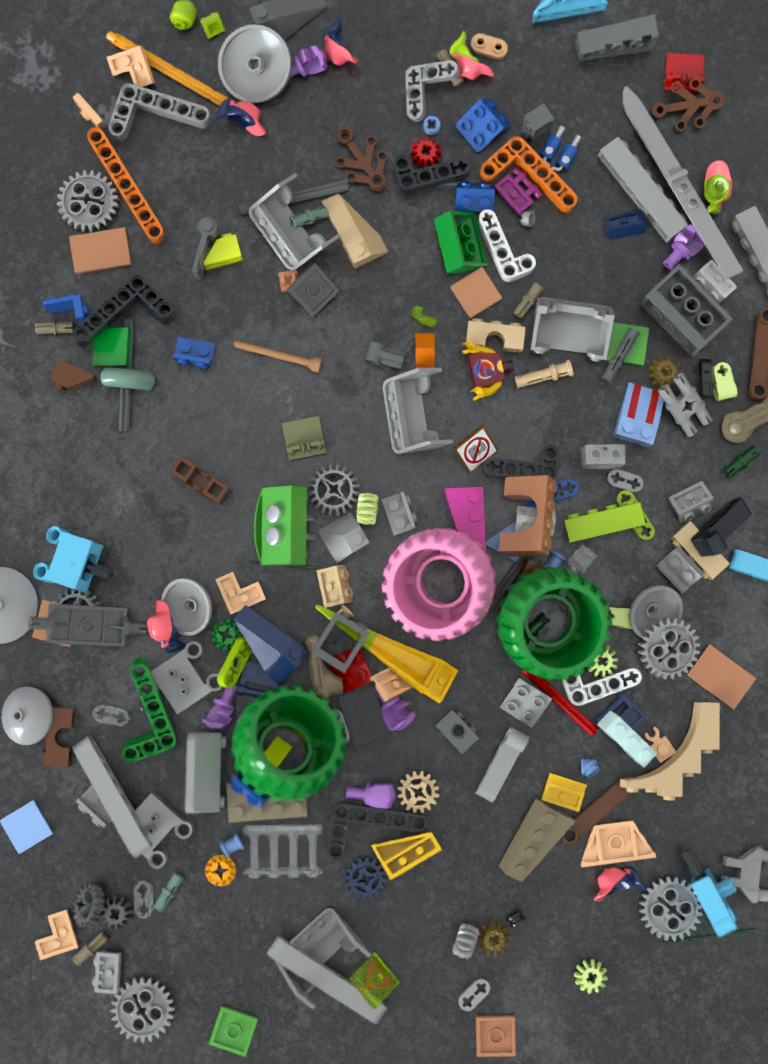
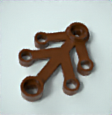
M692 78L689 81V87L693 90H698L705 96V98L698 99L684 89L680 82L674 81L670 85V90L673 93H678L687 101L666 105L663 102H655L651 107V112L656 117H663L666 112L687 109L681 119L675 122V129L684 131L687 127V122L698 107L707 105L700 116L693 120L695 127L702 128L712 110L719 109L724 105L725 95L720 90L710 91L701 84L700 79ZM697 80L698 86L694 88L692 82ZM676 83L679 84V90L677 91L673 89V85ZM715 96L719 97L718 103L713 102ZM658 106L663 107L662 113H657L656 109ZM699 118H701L703 121L700 126L696 124V121ZM679 122L684 123L682 129H679L677 126Z
M347 127L341 128L338 131V140L340 143L347 145L357 161L339 156L335 159V166L338 169L347 167L364 170L368 176L356 175L352 171L346 174L348 184L356 182L368 184L373 191H382L387 185V179L383 175L384 165L388 160L387 152L381 150L377 153L378 163L375 172L371 167L374 147L377 145V138L373 135L366 138L367 147L364 157L352 140V131ZM348 135L349 138L347 140L342 139V136ZM373 139L375 143L369 144L368 141ZM384 154L386 157L382 160L379 158V155ZM339 160L344 161V164L338 165L337 162ZM353 175L355 179L351 181L348 177ZM380 180L381 184L375 185L374 181Z

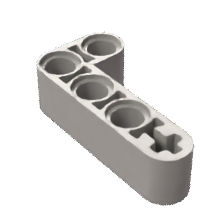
M512 727L509 728L475 794L491 803L494 802L517 757L525 749L530 738L529 736Z

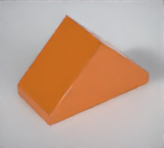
M415 333V369L435 368L434 333Z

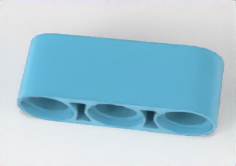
M734 549L729 569L768 582V559Z

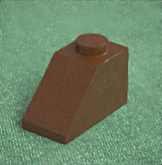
M60 359L50 378V381L54 383L53 387L64 391V389L71 391L97 380L95 375Z

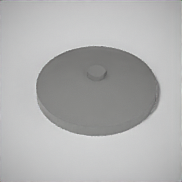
M256 24L240 27L226 38L218 56L220 79L225 88L234 97L242 101L251 103L269 101L283 91L290 79L292 72L290 49L283 37L271 28Z
M0 567V644H5L22 638L30 631L28 623H31L29 622V617H38L39 597L35 586L23 573L11 568Z

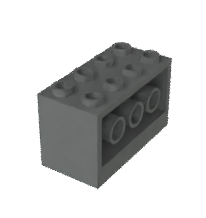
M680 264L660 281L640 303L692 358L733 320L731 313L717 303L716 297L708 294L704 290V285L699 280L695 281L691 276V272Z

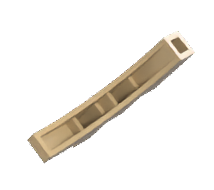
M694 702L688 733L675 754L662 766L648 774L635 778L620 779V787L626 788L627 792H638V789H645V792H657V795L663 796L664 800H675V797H682L683 776L694 777V773H701V753H712V750H719L720 703Z

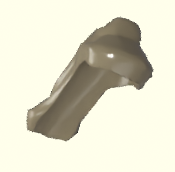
M768 395L765 396L760 404H756L745 411H735L727 414L721 425L724 438L733 443H742L752 435L757 427L767 423Z
M311 634L304 639L302 644L308 652L312 688L317 692L316 696L320 699L341 695L343 693V680L326 668L324 660L311 653V650L320 638L319 635Z

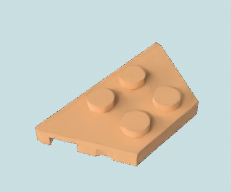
M632 820L597 824L592 827L580 864L581 867L649 859L656 858V854L652 851Z

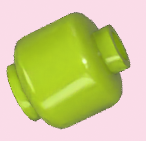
M180 0L174 4L170 20L176 28L188 29L192 27L197 15L194 4L189 0Z

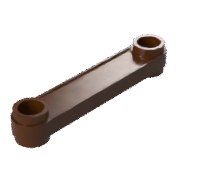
M768 308L762 309L756 319L748 390L750 398L756 401L763 399L768 389V321H765L762 317L763 313L768 314ZM755 387L761 390V396L754 393Z
M624 776V777H622L621 779L633 778V777H631V776ZM619 779L574 818L576 822L569 828V830L574 832L573 838L566 840L563 835L562 841L567 844L576 842L633 792H627L625 788L620 787Z

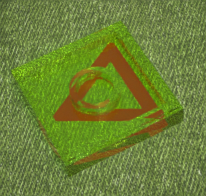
M376 952L371 954L348 978L373 1009L377 1008L400 983Z

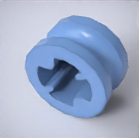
M429 116L424 120L423 129L426 134L435 135L439 132L440 121L437 117ZM429 122H431V124H432V122L436 123V124H435V129H432V128L429 129V128H428V125H429L428 123H429Z

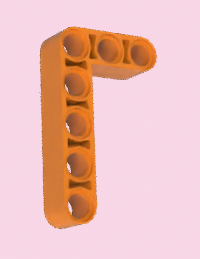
M521 137L511 138L481 167L479 174L481 181L492 183L515 163L522 171L526 172L533 183L563 213H570L577 203L576 194ZM517 145L520 147V150L515 151L511 146ZM503 157L507 162L501 163L498 158ZM525 159H531L533 164H527ZM491 170L493 175H487L484 171ZM543 172L546 175V177L541 178L538 176L537 173ZM550 186H557L559 191H553ZM569 199L572 204L566 205L563 200Z

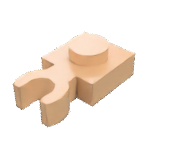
M652 727L655 732L654 736L650 737L645 732L644 737L652 741L653 744L650 747L657 753L655 757L658 762L662 763L675 754L676 751L666 736L660 738L659 730L656 727Z

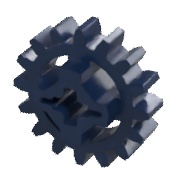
M366 856L365 861H362L361 857H359L357 864L352 861L353 867H347L346 869L350 874H346L344 877L349 879L345 883V886H351L349 893L356 892L355 898L362 895L363 900L366 899V896L373 899L374 893L379 896L380 892L378 889L384 890L385 886L382 882H387V878L382 877V875L386 874V871L380 870L382 864L376 865L375 858L370 862L368 856ZM366 865L373 867L375 870H374V871L368 870V869L366 868ZM359 868L358 876L352 878L354 871ZM363 874H366V876H370L368 883H365L364 880H360L362 879ZM379 878L376 887L372 888L373 881ZM356 886L364 887L365 891L359 890Z

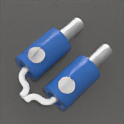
M559 126L555 135L549 136L539 156L545 162H551L562 143L560 138L565 131L563 126ZM579 135L575 136L571 145L566 144L555 163L558 168L552 167V170L568 171L579 152L576 148L582 139Z

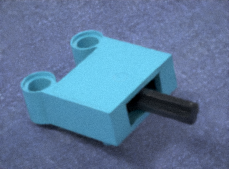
M57 526L51 527L46 535L50 543L58 545L51 565L38 563L33 571L34 577L47 583L55 582L87 593L93 575L110 580L114 575L111 568L97 564L103 545L72 535L69 531Z
M693 849L685 850L682 856L693 874L691 886L717 935L721 937L738 929L735 923L737 921L736 916L725 898L737 891L733 885V880L730 878L717 883L710 868L703 870Z

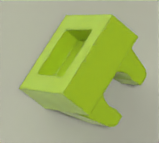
M217 12L211 13L210 16L203 17L200 20L208 39L225 31Z

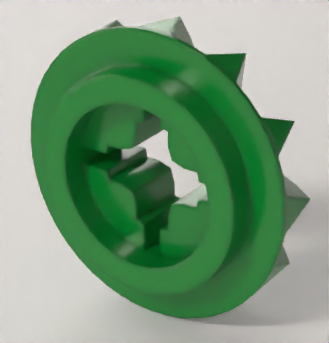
M221 620L211 630L212 642L221 650H231L236 639L242 637L236 624L231 620ZM230 627L229 634L232 637H234V639L227 638L226 640H224V643H222L223 636L218 632H225L226 629Z

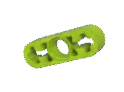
M627 490L621 491L616 496L618 507L625 506L620 501L622 499L621 495L629 496L630 499L628 501L636 500L634 495ZM643 511L646 524L643 527L645 529L649 528V536L641 535L643 531L641 526L632 529L640 540L647 541L654 536L655 530Z
M243 637L236 639L218 674L217 682L221 687L232 688L235 686L252 652L251 647ZM235 658L238 659V664L236 667H234L233 661Z

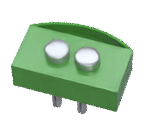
M280 486L262 488L254 518L255 546L261 565H306V540H317V538H311L317 537V535L306 533V521H317V519H312L317 518V516L307 515L308 497L306 487Z

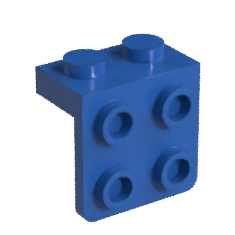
M488 98L479 99L456 123V128L476 152H481L499 133L507 132L512 126L508 123L509 119L507 116L497 110L496 103Z
M70 293L62 298L57 296L49 297L42 302L43 306L51 314L74 310L75 317L80 323L92 313L91 308H88V304L77 293Z

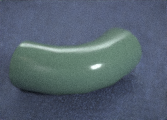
M108 367L101 372V382L107 387L151 390L155 384L154 374L149 371Z

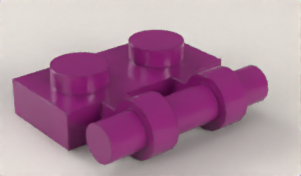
M517 167L513 170L516 176L515 179L508 174L494 188L519 216L533 204L534 201L530 198L531 195L538 200L543 194L538 190L539 187L527 178L526 172H522ZM522 182L528 190L524 192L518 184Z

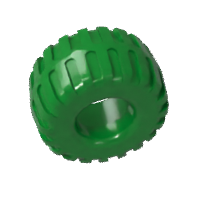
M536 568L530 574L524 573L519 576V582L517 584L511 583L506 589L509 593L506 598H501L499 605L502 607L501 612H497L496 621L499 623L497 633L502 641L503 648L510 658L524 671L550 680L553 678L566 680L569 679V675L577 677L583 674L582 669L585 667L591 669L596 664L594 661L598 655L603 656L606 649L603 648L605 641L609 642L611 638L608 626H612V617L607 613L610 607L608 602L602 597V592L582 574L565 568ZM546 598H556L561 600L568 609L569 623L560 637L552 641L543 642L537 640L532 636L528 627V617L531 609L538 602Z
M293 685L289 689L286 686H279L272 691L268 690L261 694L241 713L232 735L231 756L236 759L234 763L236 772L241 771L243 774V783L246 786L250 783L255 788L254 792L259 796L266 794L269 796L268 800L277 802L283 799L284 803L294 802L298 799L304 800L324 789L337 774L345 757L344 751L347 748V738H343L346 732L344 723H339L338 718L340 714L337 709L332 710L328 706L330 701L325 697L322 699L317 697L316 691L312 689L302 691V686ZM276 728H286L295 732L302 739L305 746L306 756L302 765L293 770H282L274 767L267 760L263 752V741L266 734Z

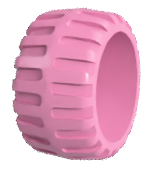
M451 528L420 531L402 542L389 558V563L383 573L385 581L382 583V592L387 594L384 602L387 608L391 607L394 613L391 616L395 622L400 620L404 624L402 628L408 633L414 631L417 633L416 637L421 639L431 638L432 641L453 639L474 629L489 611L496 592V571L490 564V555L488 553L485 554L481 549L482 545L477 540L473 541L470 539V535L467 533L456 532L455 529ZM433 560H450L458 565L463 572L465 579L464 591L460 598L454 602H438L431 598L424 589L422 581L423 572Z

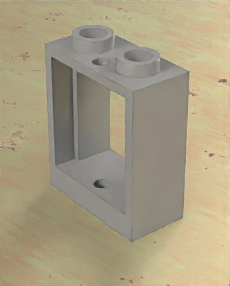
M625 444L585 445L580 450V470L619 469L625 464Z

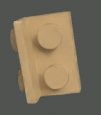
M336 565L316 570L324 608L353 602V591L349 585V573L345 565Z

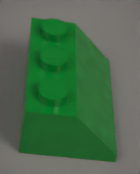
M449 211L434 219L447 273H463L488 266L475 212Z

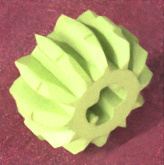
M361 493L359 495L356 515L358 523L363 525H374L376 523L379 503L377 495L372 493Z
M609 646L605 647L606 651L603 656L598 655L594 660L596 664L591 669L588 668L589 672L595 669V677L600 672L601 677L605 678L606 672L609 675L613 674L610 667L617 669V666L612 664L618 661V658H612L616 652L611 651L608 653ZM605 657V665H598L597 661L600 660L597 659Z
M590 959L588 965L583 960V967L580 965L576 966L580 972H574V976L578 978L575 980V983L580 985L581 991L587 988L588 994H591L592 988H594L596 993H598V986L600 985L604 988L605 984L602 981L608 980V977L603 975L607 970L601 968V962L595 964L594 960ZM592 972L593 974L592 980L588 978V973Z

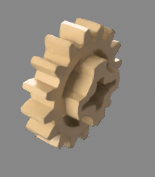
M413 771V776L411 777L409 774H406L407 780L401 779L400 782L403 786H398L397 788L402 791V793L398 794V798H403L400 804L406 803V810L412 807L413 813H416L417 809L424 813L425 807L431 810L430 804L436 805L434 797H439V794L435 793L439 786H433L436 780L432 779L430 781L431 775L427 774L425 777L423 776V771L419 775ZM414 779H422L420 783L413 784L410 782ZM427 784L431 787V796L426 793ZM411 787L416 789L421 787V791L426 797L423 795L414 796L415 792ZM406 788L411 793L409 800L406 798L405 795ZM417 801H426L424 804L415 805Z

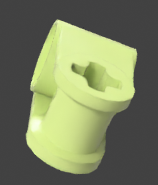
M724 362L713 366L712 385L715 399L720 401L736 397L737 388L731 367ZM718 370H720V371L723 370L724 374H718L717 371H718Z
M610 607L607 613L612 617V626L632 629L629 622L630 609Z

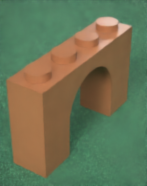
M548 475L505 477L504 496L511 501H535L537 517L533 525L525 531L500 533L498 552L505 556L549 555V549L552 547L550 538L551 530L553 529L552 514L555 510L554 493L557 490L556 482Z

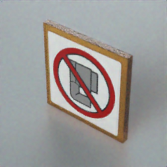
M483 424L453 448L469 474L499 451Z

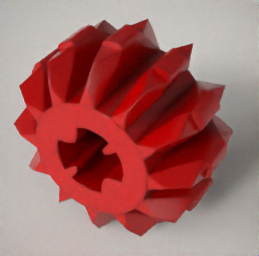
M425 136L424 141L418 138L417 143L412 144L413 150H410V155L413 156L412 162H417L418 168L422 164L424 167H428V165H435V162L439 163V156L442 155V151L439 150L441 145L439 143L435 144L434 138L431 141H428L427 136Z

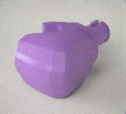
M312 45L305 50L301 49L294 56L295 60L292 63L290 77L298 73L305 77L308 74H316L327 68L325 52L318 45Z
M692 224L686 226L674 239L672 244L673 252L663 262L668 269L673 270L681 259L688 260L704 247V242Z
M237 686L225 688L221 699H214L213 703L216 705L210 710L207 718L202 720L210 730L225 732L229 729L236 708L232 706V701L238 689Z
M376 688L373 690L383 703V707L380 710L388 730L399 731L405 729L413 722L416 714L414 711H407L405 709L410 704L408 701L402 700L398 696L384 702Z
M367 783L364 788L347 786L346 799H360L365 802V806L378 809L391 808L397 795L394 783H378L374 785Z

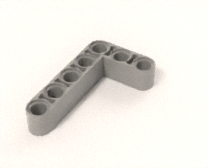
M125 84L120 90L109 123V131L115 140L124 141L129 135L137 109L203 129L211 124L209 110L204 106L134 84ZM130 92L135 93L131 98L126 97ZM147 98L153 99L152 102L148 104L144 103L145 99ZM166 103L171 104L168 109L162 108ZM182 109L189 110L188 113L184 115L180 114V111ZM123 110H129L128 114L120 115ZM201 114L206 115L204 120H198L197 118ZM118 127L123 128V130L120 133L114 132L115 129Z

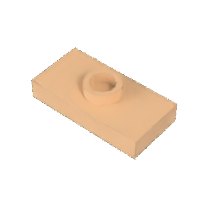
M78 93L74 95L73 99L82 110L80 113L85 120L88 121L90 119L101 130L105 128L103 120Z

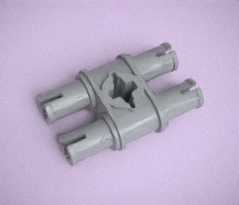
M679 373L677 377L673 378V381L680 389V395L676 397L668 384L662 386L663 390L659 388L658 393L666 402L665 408L670 411L675 419V423L681 425L687 437H691L694 435L693 431L695 434L698 432V429L690 420L691 415L695 413L703 426L709 424L707 420L711 422L713 418L706 410L705 401L698 395L696 387L690 385L684 373Z

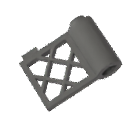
M204 217L198 223L201 239L192 268V273L197 281H202L205 270L204 260L210 252L211 245H214L216 240L220 238L216 221L211 217Z

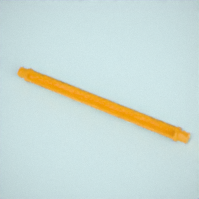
M109 31L106 38L124 51L138 47V45H135L132 41L118 33L115 34ZM144 49L148 64L206 99L211 100L218 106L225 99H229Z

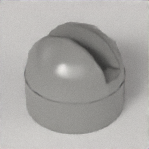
M526 211L520 215L522 217L520 222L523 226L532 227L534 225L535 213L533 211Z

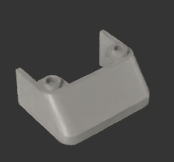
M296 173L278 183L249 208L250 218L281 262L289 270H296L340 238V235L337 234L326 241L319 233H313L309 236L302 226L295 229L291 226L289 219L295 215L288 207V204L293 199V195L287 185L298 177Z
M416 368L384 381L383 395L392 450L396 454L431 450L453 444V440H439V435L436 431H427L422 394L428 392L430 388L429 376L442 372L441 368Z
M192 731L188 733L186 813L220 812L225 806V796H221L220 792L222 748L226 749V737H223L225 735L224 731Z
M327 908L290 941L291 944L322 964L341 947L348 953L358 948L368 958L371 956L359 936L332 908ZM275 961L295 996L311 1009H314L315 1005L308 993L315 985Z

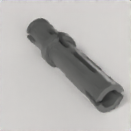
M632 328L628 329L615 355L608 361L609 365L601 377L608 383L613 382L619 369L623 368V362L640 334L638 331ZM627 341H629V343H628L627 347L625 348L624 352L621 353L622 350L624 349V347H625ZM620 358L619 361L617 362V364H616L614 370L612 371V368H613V366L615 365L617 359Z

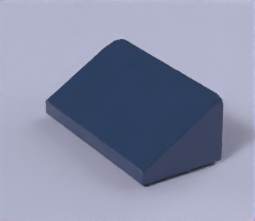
M641 210L604 218L609 240L646 232V222Z

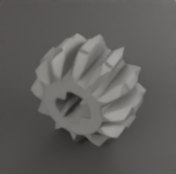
M463 923L460 925L452 950L453 954L467 959L472 956L479 934L478 928L470 924Z

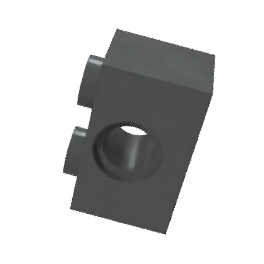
M544 103L524 116L521 132L526 139L529 138L531 143L550 132L554 122V117Z
M451 709L435 726L463 754L479 739L476 735L478 731L471 724L467 726L463 722L465 717L458 710L454 712ZM456 725H462L464 729L463 733L459 736L453 733V728Z

